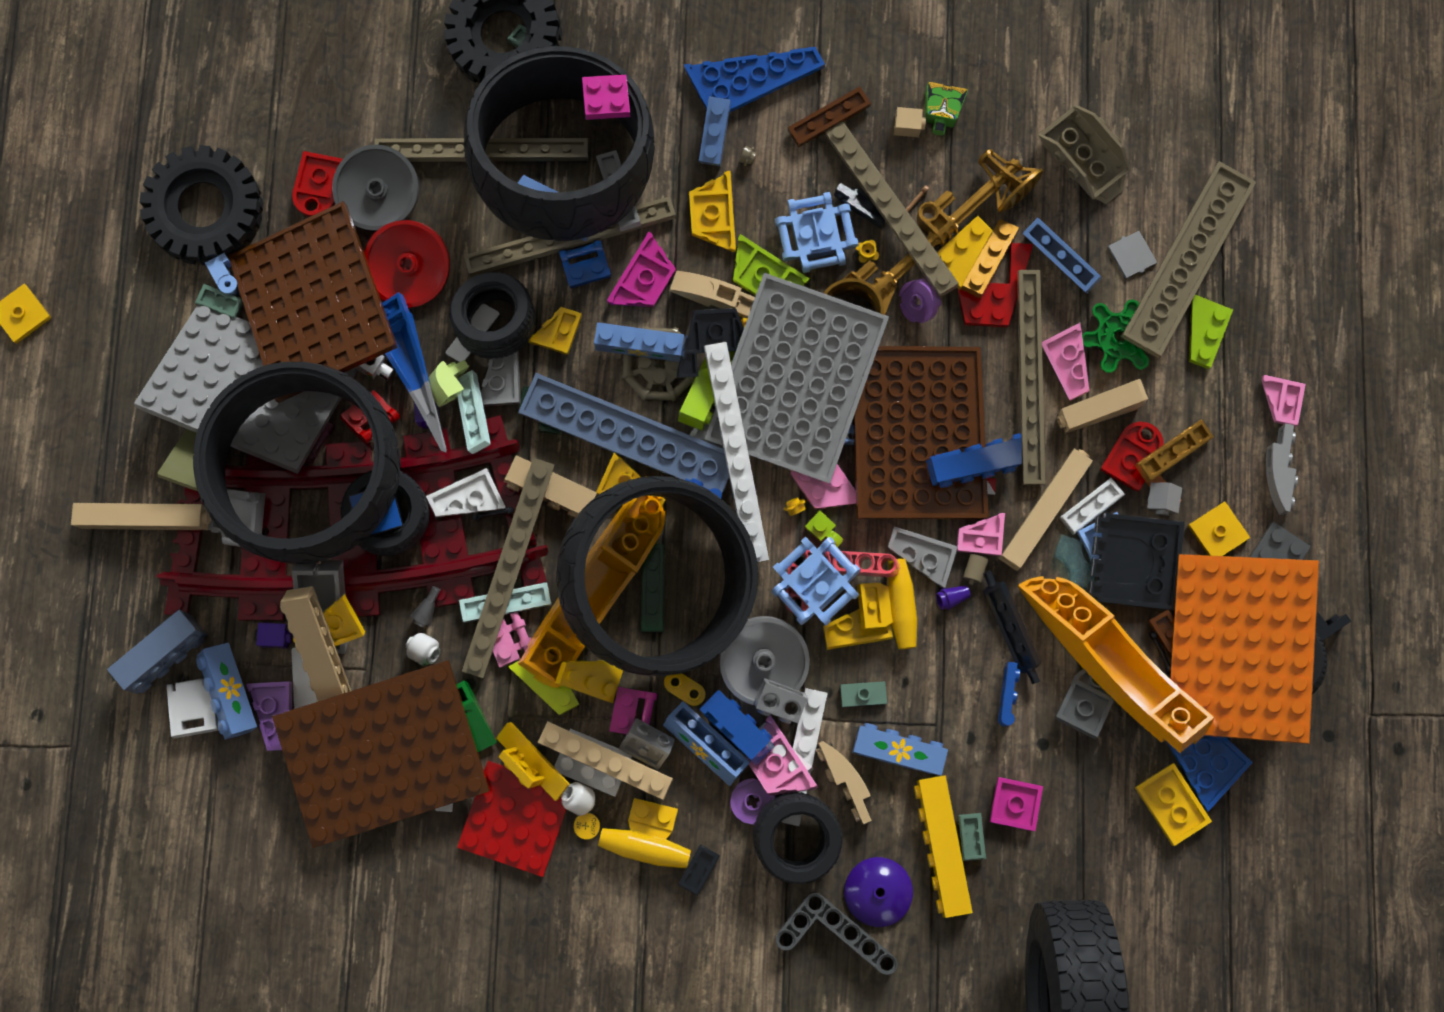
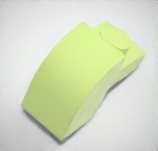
M465 360L457 364L452 362L449 365L442 361L429 376L433 398L439 407L455 400L464 390L457 378L462 376L469 368Z

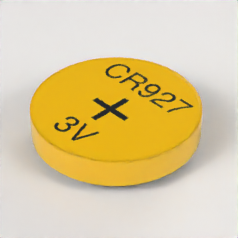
M591 813L578 816L574 822V831L582 839L594 838L600 830L598 818Z

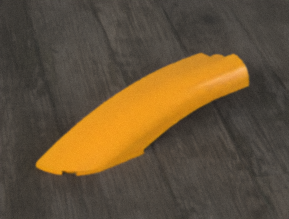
M640 496L623 504L587 554L585 564L586 594L591 610L599 624L627 584L638 572L662 533L665 523V511L663 506L661 508L659 502L662 497ZM559 597L528 643L527 650L518 662L520 666L535 675L533 678L554 688L561 686L556 684L555 681L562 661H576L585 647L576 637L577 635L574 634L565 619Z
M1043 576L1035 577L1018 585V589L1035 612L1082 668L1129 715L1161 743L1165 740L1181 753L1192 743L1196 744L1205 735L1212 725L1214 717L1169 679L1128 636L1114 619L1115 616L1077 584L1060 577H1056V579H1044Z

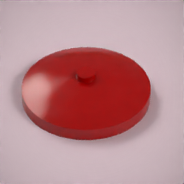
M400 220L386 224L373 234L365 248L364 254L379 296L383 301L399 292L404 295L408 308L421 306L436 298L448 281L451 265L447 246L436 231L423 223Z

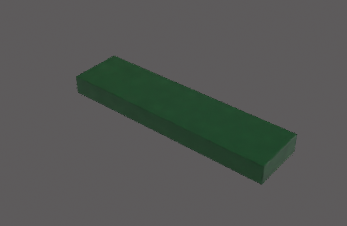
M655 544L642 564L641 633H664V544Z

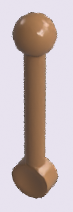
M927 185L923 187L921 192L906 208L907 212H909L912 209V207L919 201V199L929 190V187Z

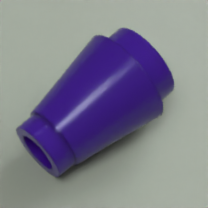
M966 585L940 589V592L936 593V601L941 610H950L971 597L969 588Z

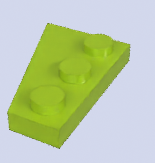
M1194 295L1191 301L1189 362L1209 370L1214 362L1233 309Z

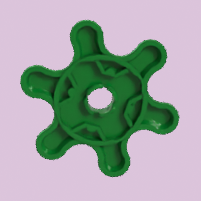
M1128 300L1124 305L1123 311L1120 313L1111 312L1103 303H1097L1093 306L1092 313L1099 321V328L1096 331H1087L1082 334L1083 345L1087 348L1099 347L1104 352L1101 369L1106 373L1114 372L1118 362L1122 359L1130 360L1137 369H1145L1149 365V358L1141 348L1127 340L1117 342L1114 336L1116 332H1124L1139 305V302L1136 300Z

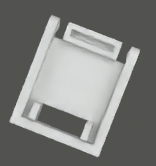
M204 678L176 683V691L173 684L167 685L171 737L180 738L219 731L217 715L211 709L209 691L207 692L204 688ZM204 718V726L186 729V724L183 723Z

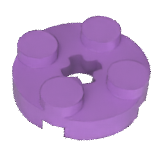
M923 278L907 282L899 293V297L902 296L900 309L911 322L924 323L933 319L938 311V307L941 305L940 297L927 280ZM917 297L920 299L921 305H918V304H917V302H918Z
M746 779L740 782L733 790L730 800L731 809L739 820L754 825L759 812L762 811L761 809L770 800H773L775 795L769 796L758 779ZM750 795H753L754 798H759L756 808H753L752 805L748 806L746 803L749 801Z

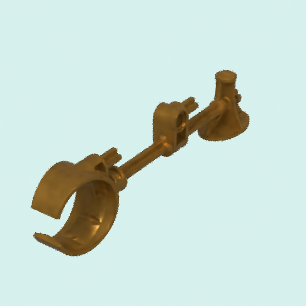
M992 149L986 150L980 156L978 164L986 171L990 180L950 216L944 213L943 210L956 200L951 191L947 190L934 202L928 201L923 203L918 210L917 224L928 235L926 238L933 248L936 245L943 246L945 239L949 240L952 237V233L956 234L958 232V225L993 193H996L997 211L1003 213L1014 207L1015 204H1018L1037 185L1044 170L1042 168H1025L1020 164L1019 160L1013 158L1011 161H1006ZM997 160L1002 162L1005 166L1003 167ZM988 167L991 168L996 175H993L991 171L988 169ZM1019 171L1031 172L1020 177L1014 175ZM1005 184L1007 188L1000 200L999 188ZM1008 190H1010L1011 194L1004 200ZM930 213L933 218L927 219L923 214ZM908 254L889 272L882 271L880 273L881 277H876L873 280L874 283L871 284L866 282V280L878 268L874 262L869 260L856 273L851 271L842 280L829 286L824 294L832 297L845 293L859 295L870 302L876 312L885 315L894 291L897 288V281L916 263Z

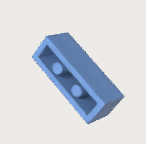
M709 96L699 156L701 164L721 167L731 106L729 99Z

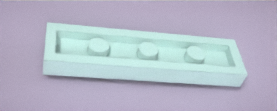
M471 370L457 378V380L464 388L458 395V402L467 450L474 454L491 445L477 373Z
M548 583L513 589L505 615L552 605ZM487 595L459 600L464 623L479 620Z

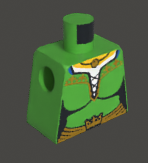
M928 82L925 91V117L927 123L934 124L933 134L944 135L946 126H955L968 89Z

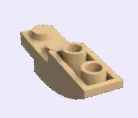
M676 271L669 289L670 292L707 307L713 305L721 309L736 308L739 316L743 318H748L755 297L741 292L742 288L684 271Z
M824 741L818 743L819 748L816 749L820 761H825L828 769L825 770L826 776L830 783L834 782L835 786L844 782L845 787L842 790L846 800L851 799L854 808L851 809L855 821H860L861 825L872 821L863 802V799L871 795L859 773L832 746Z

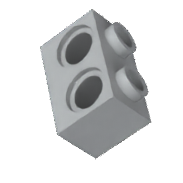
M763 678L754 705L759 713L765 716H770L771 714L779 716L778 719L780 721L791 724V722H799L808 698L801 691ZM767 695L775 696V700L772 703L764 702V698ZM794 702L796 707L793 710H785L787 703Z

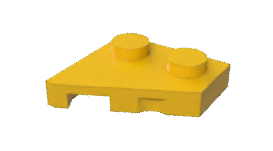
M560 307L553 317L547 320L542 325V328L532 335L528 342L568 355L579 327L582 313Z

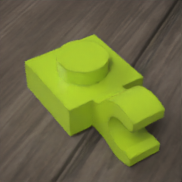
M821 511L805 526V529L820 542L825 538L831 537L835 541L837 548L843 542V538L832 531L836 524Z

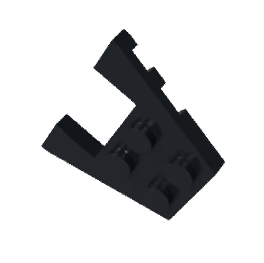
M736 308L691 311L676 374L677 378L698 377L697 354L705 353L704 346L727 342L728 352L737 350L744 327Z

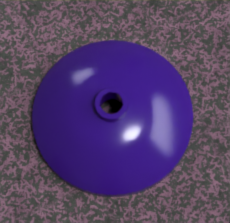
M873 857L861 861L850 871L845 882L844 896L847 907L855 918L869 926L885 927L898 922L907 913L913 898V888L910 877L902 866L887 858ZM878 888H882L884 890V895L882 897H878L876 895V890Z

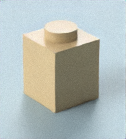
M897 107L894 135L919 137L921 130H925L926 117H922L923 109Z

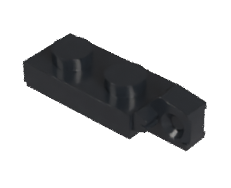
M842 183L836 188L834 196L842 204H849L853 212L880 229L886 221L865 191L858 187L856 189L848 188Z

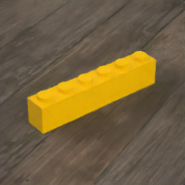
M946 775L916 781L917 785L914 786L916 799H920L921 808H918L920 821L925 823L926 831H923V839L925 845L929 844L930 854H927L929 867L934 869L935 876L931 877L934 891L938 890L939 899L936 900L938 913H942L944 918L973 913Z

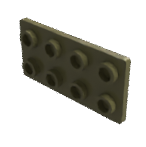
M189 429L185 430L158 471L159 478L198 491L193 470V450L196 432Z

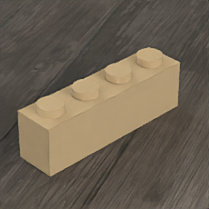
M516 455L504 480L507 483L506 487L516 492L523 490L532 462ZM553 472L543 500L548 502V507L557 511L560 508L568 511L567 515L575 519L579 512L595 498L597 492Z

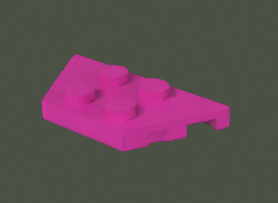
M648 232L608 297V304L655 307L675 274L676 268L668 260L663 249L659 247L652 233Z

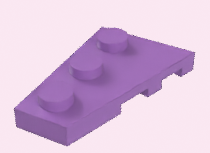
M292 682L246 684L253 698L252 704L258 714L259 726L267 751H281V744L272 716L292 710Z

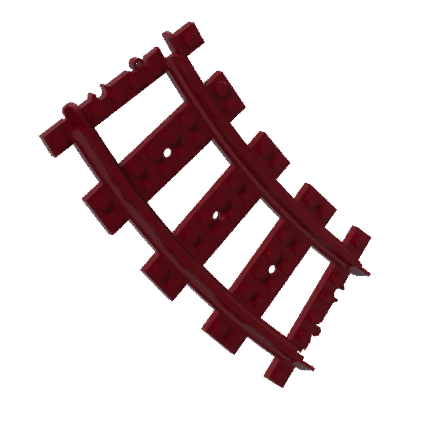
M501 415L486 419L491 445L474 454L467 450V446L451 449L447 429H441L447 449L446 452L440 450L431 431L403 436L407 457L400 458V471L411 477L421 487L426 496L455 483V472L488 464L492 465L499 494L506 509L507 507H512L515 513L522 490L516 492L506 487L507 483L504 482L513 463L512 454L520 451V445L516 439L508 440ZM362 441L326 444L327 465L302 466L298 474L248 454L247 466L226 465V487L265 493L262 529H269L270 532L267 537L289 539L292 490L328 489L331 527L341 520V502L348 486L355 479L359 478L358 476L373 469L374 461L372 462L371 442L368 444H364ZM187 487L184 490L187 501L182 499L177 502V504L204 505L198 491ZM429 505L430 521L426 532L423 534V538L420 539L424 564L378 570L377 555L369 553L358 545L331 559L343 560L346 598L356 616L369 617L381 615L379 593L427 587L429 594L432 586H435L441 591L435 601L434 608L460 604L459 600L475 597L472 579L494 574L503 548L468 556L462 514L443 516L441 521H436ZM513 513V515H507V514H505L509 528H510V525H511V522H512L514 513ZM178 530L177 537L172 542L180 545V551L170 554L173 558L171 572L155 574V577L160 579V584L168 587L165 615L172 616L178 610L189 614L192 595L239 598L238 620L285 621V614L281 611L280 602L287 590L294 589L292 575L287 576L288 563L270 560L242 548L240 575L198 573L196 569L203 530ZM532 532L528 547L537 545L534 532ZM547 545L526 550L520 568L525 587L547 582L541 557L548 555Z

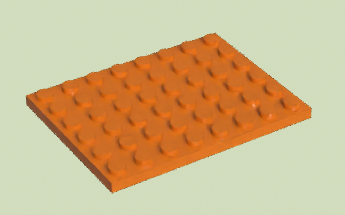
M1179 554L1170 679L1214 717L1212 725L1204 736L1310 744L1319 578L1318 560Z

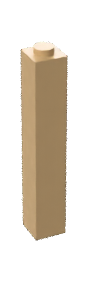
M1075 448L1072 450L999 557L1001 561L1014 570L1018 571L1092 463L1093 460L1089 458L1090 456L1085 451L1076 450Z
M73 503L71 525L80 529L208 530V524L211 523V517L202 504Z

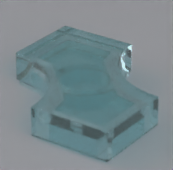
M1061 534L1054 557L1061 560L1067 567L1069 581L1077 584L1082 589L1088 590L1089 581H1094L1095 577L1090 576L1091 565L1083 556V541Z

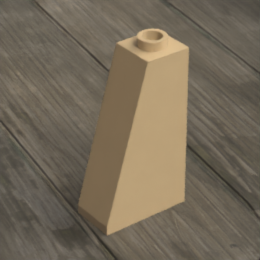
M1141 379L1062 408L1058 412L1057 422L1066 434L1138 410L1148 400Z

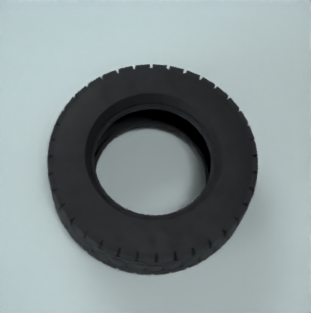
M1096 900L1044 901L1036 903L1030 915L1026 942V1011L1130 1012L1122 952L1116 928L1107 906L1102 901Z

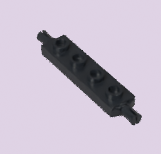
M988 571L983 574L988 584V587L983 591L1011 655L1015 663H1017V668L1020 669V673H1027L1032 685L1038 683L1041 680L1035 669L1041 664L1037 652L1006 583L996 582L992 571Z

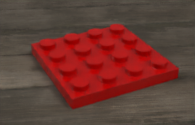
M487 761L484 773L490 791L475 796L457 848L544 877L567 809L562 805L561 797L555 801L541 785L528 789L505 766Z

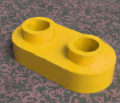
M684 674L667 675L665 677L664 686L666 690L688 705L698 706L705 700L704 688ZM677 678L680 681L679 685L672 686V679ZM693 690L699 693L695 699L690 697V692Z

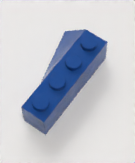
M1021 433L1013 435L1006 442H1003L1002 438L993 440V442L985 444L986 447L983 448L982 445L977 444L965 448V452L962 453L958 449L931 456L926 463L932 486L940 485V488L952 486L955 481L968 483L977 476H982V479L995 476V472L1002 471L1003 474H1008L1016 471L1015 468L1022 464Z

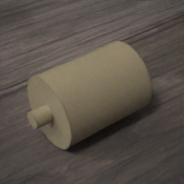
M970 554L963 576L965 580L969 581L970 585L982 582L988 559Z

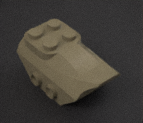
M1075 105L1038 134L1043 146L1060 165L1067 169L1070 178L1076 180L1092 200L1096 199L1107 204L1124 190L1126 173L1131 170L1124 147L1119 137L1114 133L1112 134L1107 128L1106 122L1095 113Z

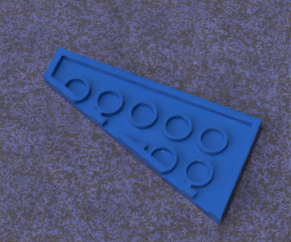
M816 47L794 49L785 53L772 52L763 56L750 55L727 58L724 61L718 62L705 61L702 64L696 65L684 64V70L706 111L708 99L711 96L729 99L731 101L730 112L825 68V63Z
M1203 736L1196 744L1192 743L1181 753L1167 742L1206 812L1218 802L1253 763L1226 737Z

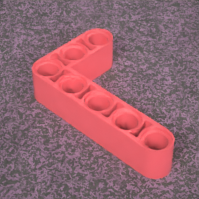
M807 550L801 556H805V559H807L812 553ZM829 551L823 555L827 557V560L841 575L847 573L845 568H840L839 562ZM841 551L853 565L856 564L861 569L857 574L858 576L894 577L899 573L900 564L891 554ZM869 559L872 561L870 568H861L864 560ZM796 561L788 567L787 573L789 575L798 567ZM893 561L894 567L891 570L886 571L883 569L885 562ZM788 587L786 592L794 601L800 599L802 602L800 608L806 611L809 606L791 587Z

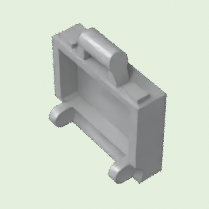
M227 489L230 502L240 520L248 529L262 535L265 493ZM211 519L208 530L214 533H221L224 545L240 547L226 536Z

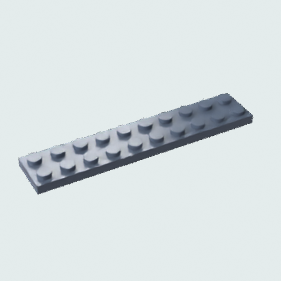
M535 373L518 412L520 415L613 453L615 452L620 456L674 478L683 480L695 478L704 484L703 487L710 490L717 488L722 494L729 480L724 449L538 373Z

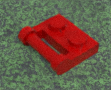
M375 390L371 391L372 395L386 411L390 421L395 423L399 420L400 415L398 412L391 408ZM353 405L340 415V419L364 444L372 441L371 429L369 428L366 431L362 429L369 423L363 411L357 406Z

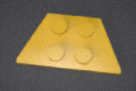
M726 171L719 178L712 179L706 182L704 186L697 187L689 192L691 230L694 237L731 252H736L731 171Z

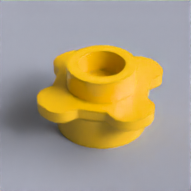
M874 240L858 243L859 246L856 247V250L859 252L858 260L861 263H866L867 260L875 261L879 258Z
M798 497L786 502L787 506L783 509L788 511L790 516L798 514L806 509L804 506L805 500H799Z

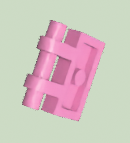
M519 612L510 614L513 623L509 625L503 619L493 649L500 668L520 660L518 651L521 649L526 651L527 645L531 640L524 627L526 626L525 621L521 619ZM516 630L520 641L514 644L510 633Z

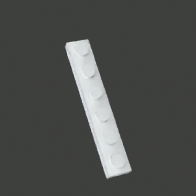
M805 688L804 693L808 700L797 724L793 749L812 766L827 693ZM802 814L792 815L784 819L782 823L799 826Z

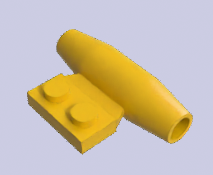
M897 559L900 564L899 573L894 577H887V586L881 583L857 585L862 629H877L891 624L898 649L916 648L917 613L914 589L906 560ZM888 561L887 571L894 567L893 561Z
M636 798L633 800L628 819L630 830L602 828L598 843L599 847L624 858L662 867L687 868L691 850L666 840L673 832L678 809Z

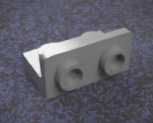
M636 718L631 729L621 742L619 749L659 770L670 754L675 740Z

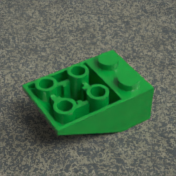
M466 681L458 683L457 687L477 751L480 752L496 744L497 741L469 683Z

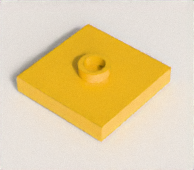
M25 283L0 301V325L16 344L52 318Z
M1226 502L1221 503L1187 525L1208 556H1223L1250 538Z

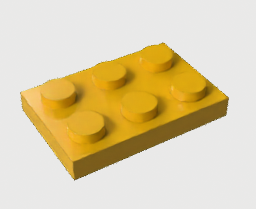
M1174 763L1135 787L1172 846L1177 845L1212 822Z

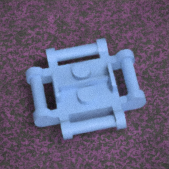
M830 192L823 193L822 196L802 200H787L790 216H780L774 219L783 247V261L799 259L803 273L810 272L811 269L837 264L839 266L846 265L843 250L859 246L858 239L854 236L850 219V205L842 204L838 207H833ZM821 204H824V205H825V209H823V208H818V209L807 210V211H803L802 214H797V211H796V209H801V208H806V207H811V206H816V205H821ZM841 215L844 231L847 239L846 241L842 242L840 240L838 227L835 219V216ZM788 225L792 227L796 251H793L787 231ZM835 254H836V256H833V257H828V258H823V259H817V260L808 261L809 259H814V258H819V257H825V256H830V255H835Z
M805 536L801 540L802 543L780 564L777 562L773 566L775 571L784 580L776 585L771 593L785 603L797 617L796 620L800 625L806 623L814 614L825 625H828L831 622L830 619L852 598L856 599L859 596L858 592L849 582L861 569L849 561L836 547L835 541L831 537L827 538L817 549ZM809 550L812 554L789 575L785 570ZM827 551L845 568L847 573L844 576L823 556ZM788 587H791L809 606L806 611H803L785 591ZM844 589L847 591L825 612L822 611Z

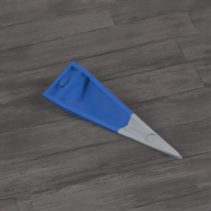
M398 292L382 303L398 347L385 353L410 393L440 450L446 452L447 449L413 315L409 312L404 295Z

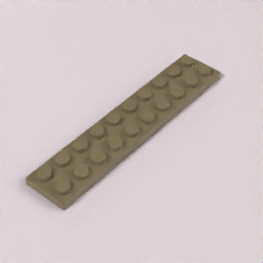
M1220 161L1216 164L1121 335L1123 339L1158 359L1162 356L1256 181Z

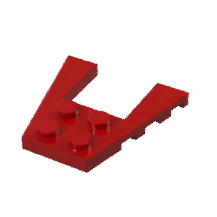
M1011 243L1009 284L989 283L981 299L962 290V288L960 290L957 288L964 325L1004 328L1009 326L1018 296L1017 271L1026 270L1033 244Z

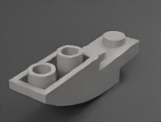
M1286 423L1278 430L1277 443H1272L1268 446L1266 452L1267 483L1271 498L1279 515H1285L1293 509L1295 504V498L1292 497L1293 489L1296 488L1298 483L1296 469L1288 467L1292 462L1293 455L1290 453L1291 445L1295 442L1296 433L1293 432L1294 425Z

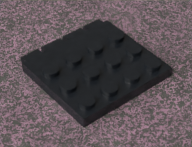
M1104 513L1103 517H1096L1094 532L1102 533V536H1094L1092 554L1100 556L1099 559L1091 558L1090 576L1097 577V581H1089L1088 594L1095 597V600L1098 602L1175 610L1179 554H1182L1185 522Z

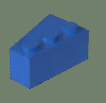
M718 690L700 708V711L720 733L757 766L775 747L771 742L773 737L764 728L762 730L758 729L755 726L757 722L748 713L744 715L740 711L742 708L733 699L729 700Z

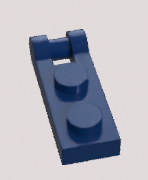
M1007 662L1004 668L998 723L1003 727L1012 725L1015 721L1011 710L1012 704L1015 705L1017 701V691H1014L1015 682L1018 683L1020 669H1017V663Z

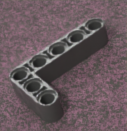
M809 893L775 935V942L780 949L791 950L814 921L818 919L879 972L889 975L897 969V960L889 951L819 893ZM814 896L819 897L821 901L820 907L816 910H812L808 905L810 898ZM833 911L838 914L839 919L836 924L830 925L826 920V916L829 912ZM797 915H804L807 921L804 927L798 928L794 925V919ZM848 927L856 929V936L851 940L846 939L844 931ZM783 933H789L792 936V942L787 946H783L779 942V937ZM866 942H872L874 945V951L869 955H865L862 951V946ZM884 957H890L892 960V966L887 970H883L880 966V962Z

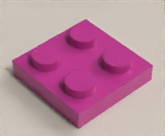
M626 75L582 77L586 120L630 117Z
M997 777L989 822L1036 831L1043 786Z

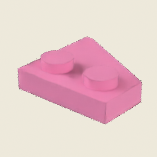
M1263 375L1261 381L1274 423L1283 425L1286 423L1297 427L1306 384Z
M1000 513L997 516L959 528L956 552L1001 556L1005 513Z

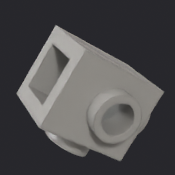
M1151 483L1147 508L1156 511V515L1169 517V513H1179L1182 487L1172 483Z

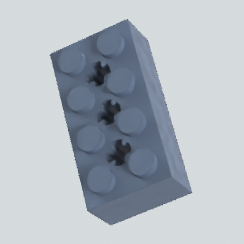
M178 610L107 670L123 690L136 694L139 692L144 693L152 686L151 682L157 677L158 679L162 678L169 672V667L174 663L178 664L187 657L186 653L201 646L208 634L192 615Z

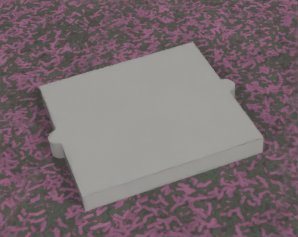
M1140 231L1127 237L1123 236L1121 240L1108 246L1125 279L1137 273L1142 274L1145 269L1157 264Z

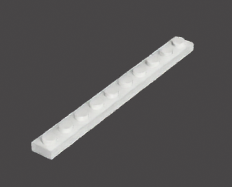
M727 342L706 345L704 350L736 514L750 535L757 562L769 560Z

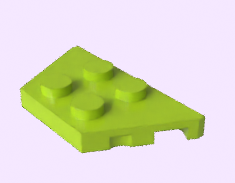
M739 235L733 276L734 283L756 296L764 273L801 286L809 282L810 278L743 235Z

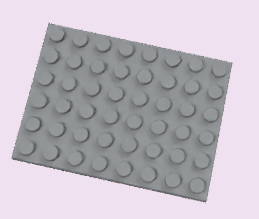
M764 273L731 364L748 454L830 484L889 316ZM715 409L705 440L723 446Z
M197 305L134 402L135 408L197 433L205 412L211 407V403L220 392L240 376L263 366L250 322L238 317L232 319L226 314H220L206 306ZM353 368L345 372V374L354 378L358 370ZM304 391L280 403L273 399L258 408L246 419L237 431L230 447L298 474L342 398L329 393Z

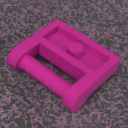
M618 687L609 731L627 735L635 720L639 698L645 699L641 721L650 725L653 704L657 700L658 694Z

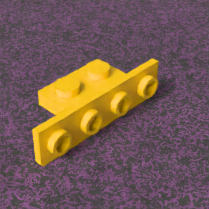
M508 722L496 737L506 748L498 756L504 762V766L519 778V782L529 789L541 785L557 801L570 785L569 782L512 722Z

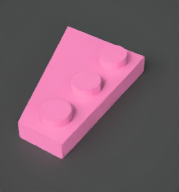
M1078 323L1042 342V347L1070 401L1090 392L1081 324Z

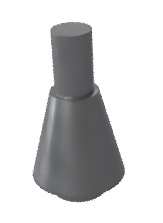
M432 586L427 598L411 614L416 625L421 627L431 625L435 601L441 591L438 587Z

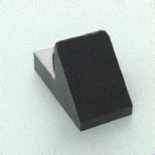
M1317 612L1316 633L1323 641L1350 623L1351 620L1347 614L1341 616L1335 614L1324 621L1319 612Z

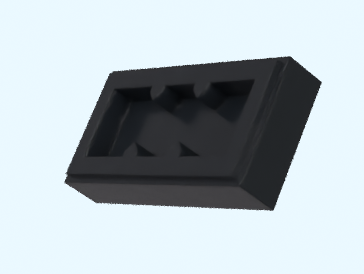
M700 844L678 885L698 896L720 855Z

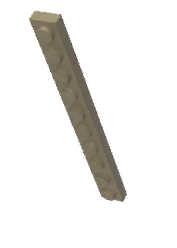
M842 121L826 130L825 136L938 296L941 298L959 287L958 281Z
M464 138L375 139L374 145L391 147L403 154L410 162H466ZM490 138L485 153L490 161H588V138Z
M670 196L635 206L641 226L620 232L618 223H616L609 229L588 237L586 241L581 239L555 241L529 236L466 254L464 259L469 276L471 278L479 274L558 253L564 249L568 250L593 243L595 240H603L676 219Z
M1018 270L1022 485H1045L1040 270Z
M536 458L532 460L462 672L481 678L485 676L555 467L554 464Z

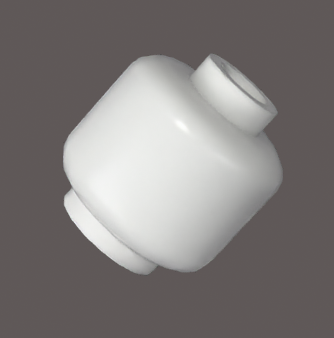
M418 633L410 637L406 643L408 658L422 666L433 664L440 655L438 641L425 633Z
M579 782L571 783L561 795L564 808L579 816L587 814L595 805L594 791Z

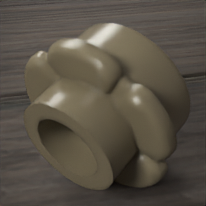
M745 146L739 162L743 163L744 166L747 163L752 164L757 154L753 152L754 147Z

